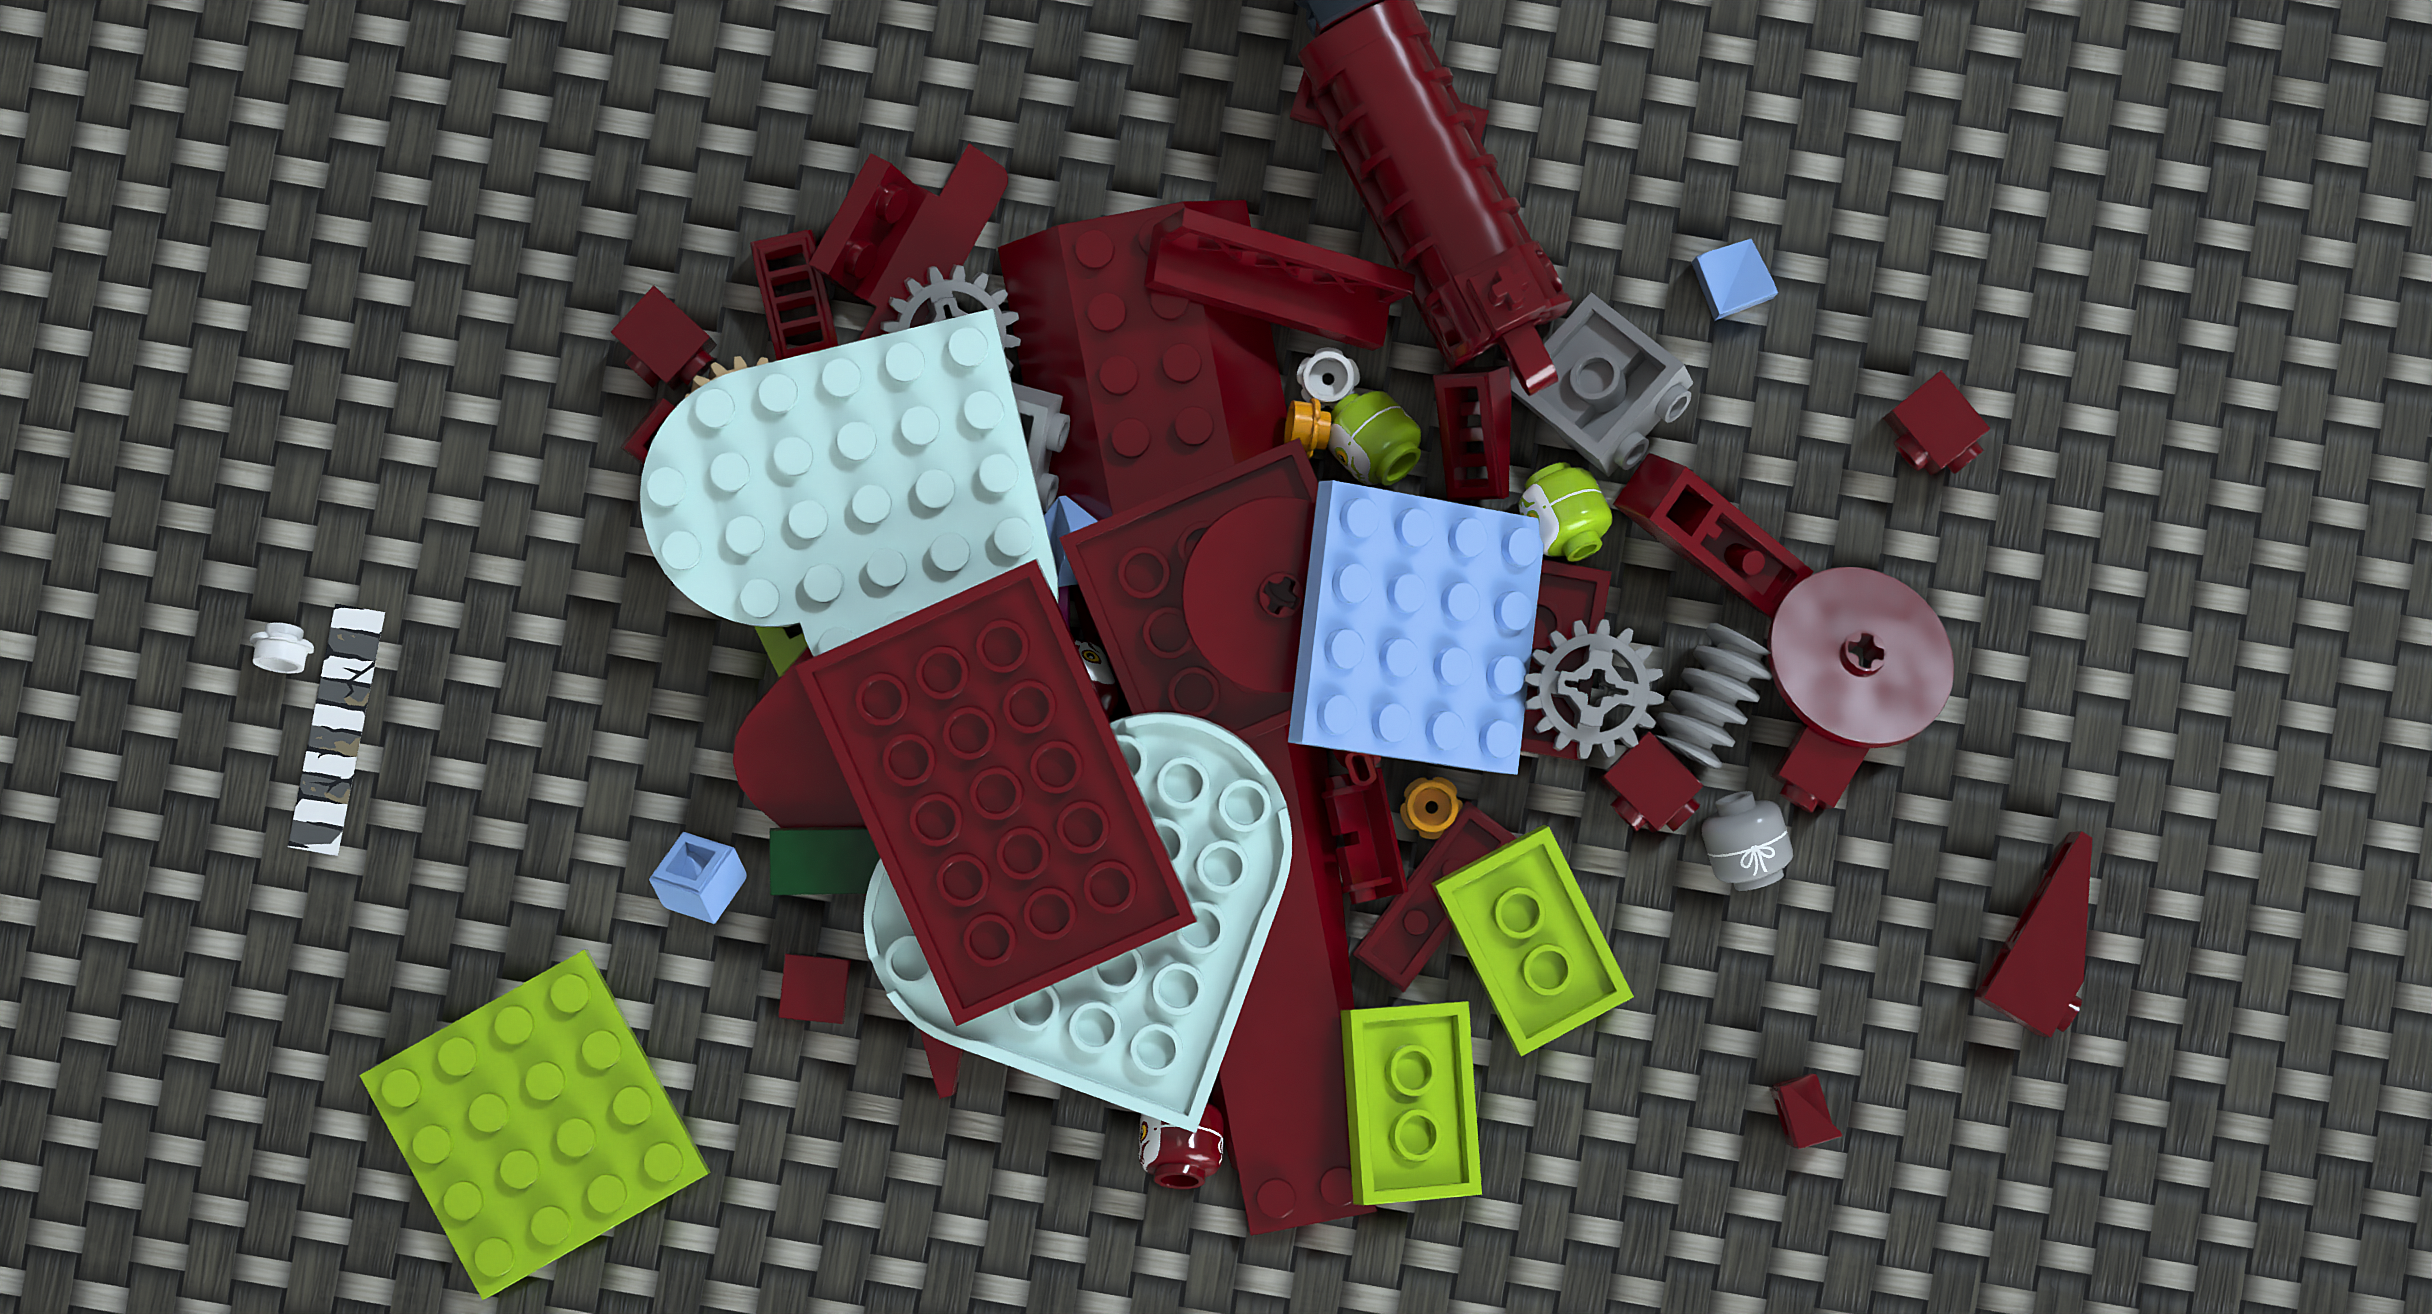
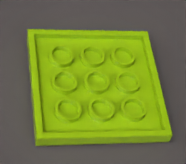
M588 949L580 951L359 1075L482 1300L491 1297L711 1173Z

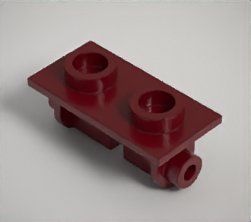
M1376 767L1377 777L1369 785L1361 786L1353 783L1350 774L1324 779L1326 792L1321 793V798L1325 800L1332 836L1343 834L1345 847L1337 848L1336 854L1344 887H1341L1342 893L1349 892L1351 904L1409 892L1381 767Z

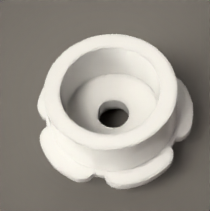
M1331 347L1318 349L1312 358H1305L1297 371V381L1303 387L1301 391L1303 399L1306 402H1309L1311 398L1318 399L1321 409L1325 406H1330V408L1334 409L1343 398L1354 393L1353 388L1358 385L1360 380L1359 369L1352 359L1344 357L1339 349ZM1329 373L1334 376L1333 384L1325 385L1322 382L1324 374Z
M268 623L265 625L264 632L255 633L250 637V643L254 644L255 648L253 663L260 668L279 673L302 672L308 653H313L314 646L308 640L303 639L304 631L301 628L286 623Z

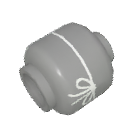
M1751 791L1734 793L1716 801L1715 804L1718 811L1709 816L1702 824V837L1715 877L1726 883H1734L1735 890L1738 891L1765 887L1780 880L1784 876L1782 869L1793 858V848L1779 805L1769 800H1755Z

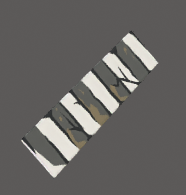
M335 603L288 847L338 856L385 612Z

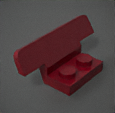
M970 143L967 145L939 196L914 184L892 163L872 153L867 158L808 263L836 287L876 308L858 341L890 334L880 329L881 322L896 321L899 312L894 310L887 302L890 297L899 298L904 301L907 300L910 294L906 289L904 280L908 277L923 286L928 283L927 268L935 266L942 274L943 279H949L953 264L963 266L1008 185V175L1005 168ZM927 300L914 313L910 328L922 326L929 313Z

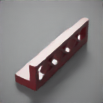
M1183 208L1153 225L1144 287L1374 351L1384 346L1390 304L1413 294L1416 275Z

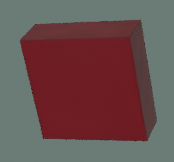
M785 954L778 1018L844 1024L851 960Z

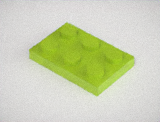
M1543 824L1431 883L1516 1054L1522 1057L1634 997L1549 826Z
M1469 1001L1341 1010L1354 1205H1374L1482 1195Z

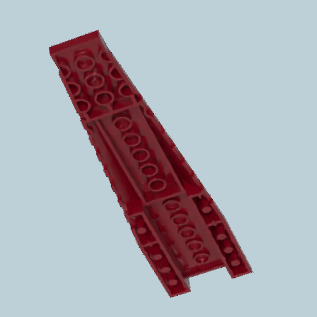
M1246 200L1182 201L1057 225L998 247L1005 289L1008 293L1009 310L1017 312L1019 319L1012 323L1014 336L1021 339L1020 346H1017L1023 384L1026 387L1063 396L1060 413L1070 416V428L1066 443L1060 453L1052 451L1048 471L1049 474L1057 475L1059 478L1055 501L1059 496H1067L1093 518L1100 521L1284 444L1287 409L1270 322L1144 287L1153 225L1183 208H1188L1251 227ZM1070 585L1085 641L1100 647L1110 662L1079 585ZM1110 662L1119 690V703L1115 713L1109 718L1110 722L1133 715ZM1290 724L1245 742L1262 758L1281 788L1291 821L1292 857L1285 889L1211 1090L1214 1106L1218 1108L1223 1116V1138L1231 1167L1239 1173L1251 1236L1377 1212L1376 1204L1354 1205L1341 1010H1352L1355 1008L1340 870L1336 854L1337 842L1336 836H1332L1325 800L1321 798V793L1326 792L1324 779L1330 778L1327 749L1289 743Z

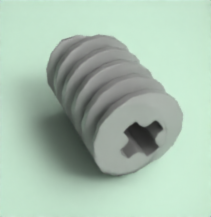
M1710 623L1705 632L1717 648L1697 645L1693 655L1703 666L1704 670L1684 668L1680 676L1692 692L1671 691L1668 699L1680 714L1660 712L1655 721L1667 734V737L1654 736L1661 743L1703 766L1720 769L1723 763L1712 752L1711 747L1713 744L1733 747L1735 740L1723 726L1725 722L1746 724L1748 719L1736 706L1738 700L1759 701L1760 696L1748 682L1751 677L1765 680L1772 678L1771 672L1761 661L1763 655L1768 656L1771 652L1718 623Z

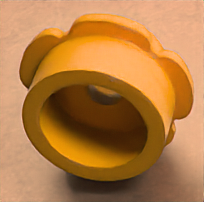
M1311 398L1309 402L1292 400L1286 417L1284 444L1300 438L1308 460H1310L1314 449L1325 450L1331 430V413L1321 411L1320 401L1316 398Z
M1422 777L1411 782L1404 791L1405 803L1400 807L1401 818L1406 827L1411 830H1418L1419 835L1426 839L1440 838L1446 828L1454 822L1458 812L1463 807L1462 801L1457 799L1458 791L1456 786L1443 777H1435L1432 780ZM1429 801H1434L1438 806L1437 811L1433 814L1428 813L1425 809Z

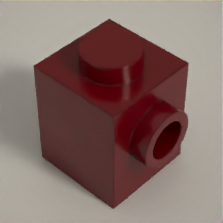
M654 285L611 331L633 353L624 363L652 388L660 380H663L673 391L683 382L690 387L696 375L702 377L715 360L710 355V352L717 346L714 340Z
M1942 370L1883 417L1899 437L1894 441V446L1903 459L1916 471L1924 467L1931 476L1945 466L1953 474L1960 471L1984 451L1977 440L1990 430V427Z
M1648 731L1637 739L1639 744L1628 748L1599 779L1617 797L1610 806L1635 831H1638L1645 825L1651 832H1657L1666 824L1674 832L1700 807V804L1693 796L1704 785Z

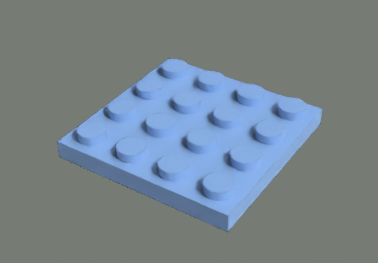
M1334 480L1319 481L1288 742L1517 775L1525 713L1524 703L1526 702L1528 687L1524 680L1525 675L1529 674L1544 548L1539 534L1538 518Z

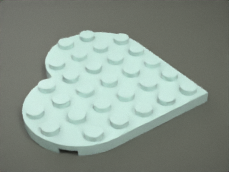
M994 309L722 375L704 384L681 401L666 418L651 443L641 478V515L648 543L664 573L689 599L702 608L723 618L760 627H787L801 624L805 640L814 657L1036 558L1039 560L1058 603V577Z
M1152 712L1121 718L1111 722L1197 915V922L957 1027L881 858L873 872L866 894L864 936L868 957L871 959L877 976L887 992V997L910 1022L932 1037L955 1047L1196 1133L1285 889L1292 857V830L1287 804L1279 784L1262 758L1247 743L1225 728L1202 718L1173 712Z

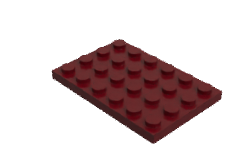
M1038 558L795 665L799 678L956 1027L1197 922V915Z

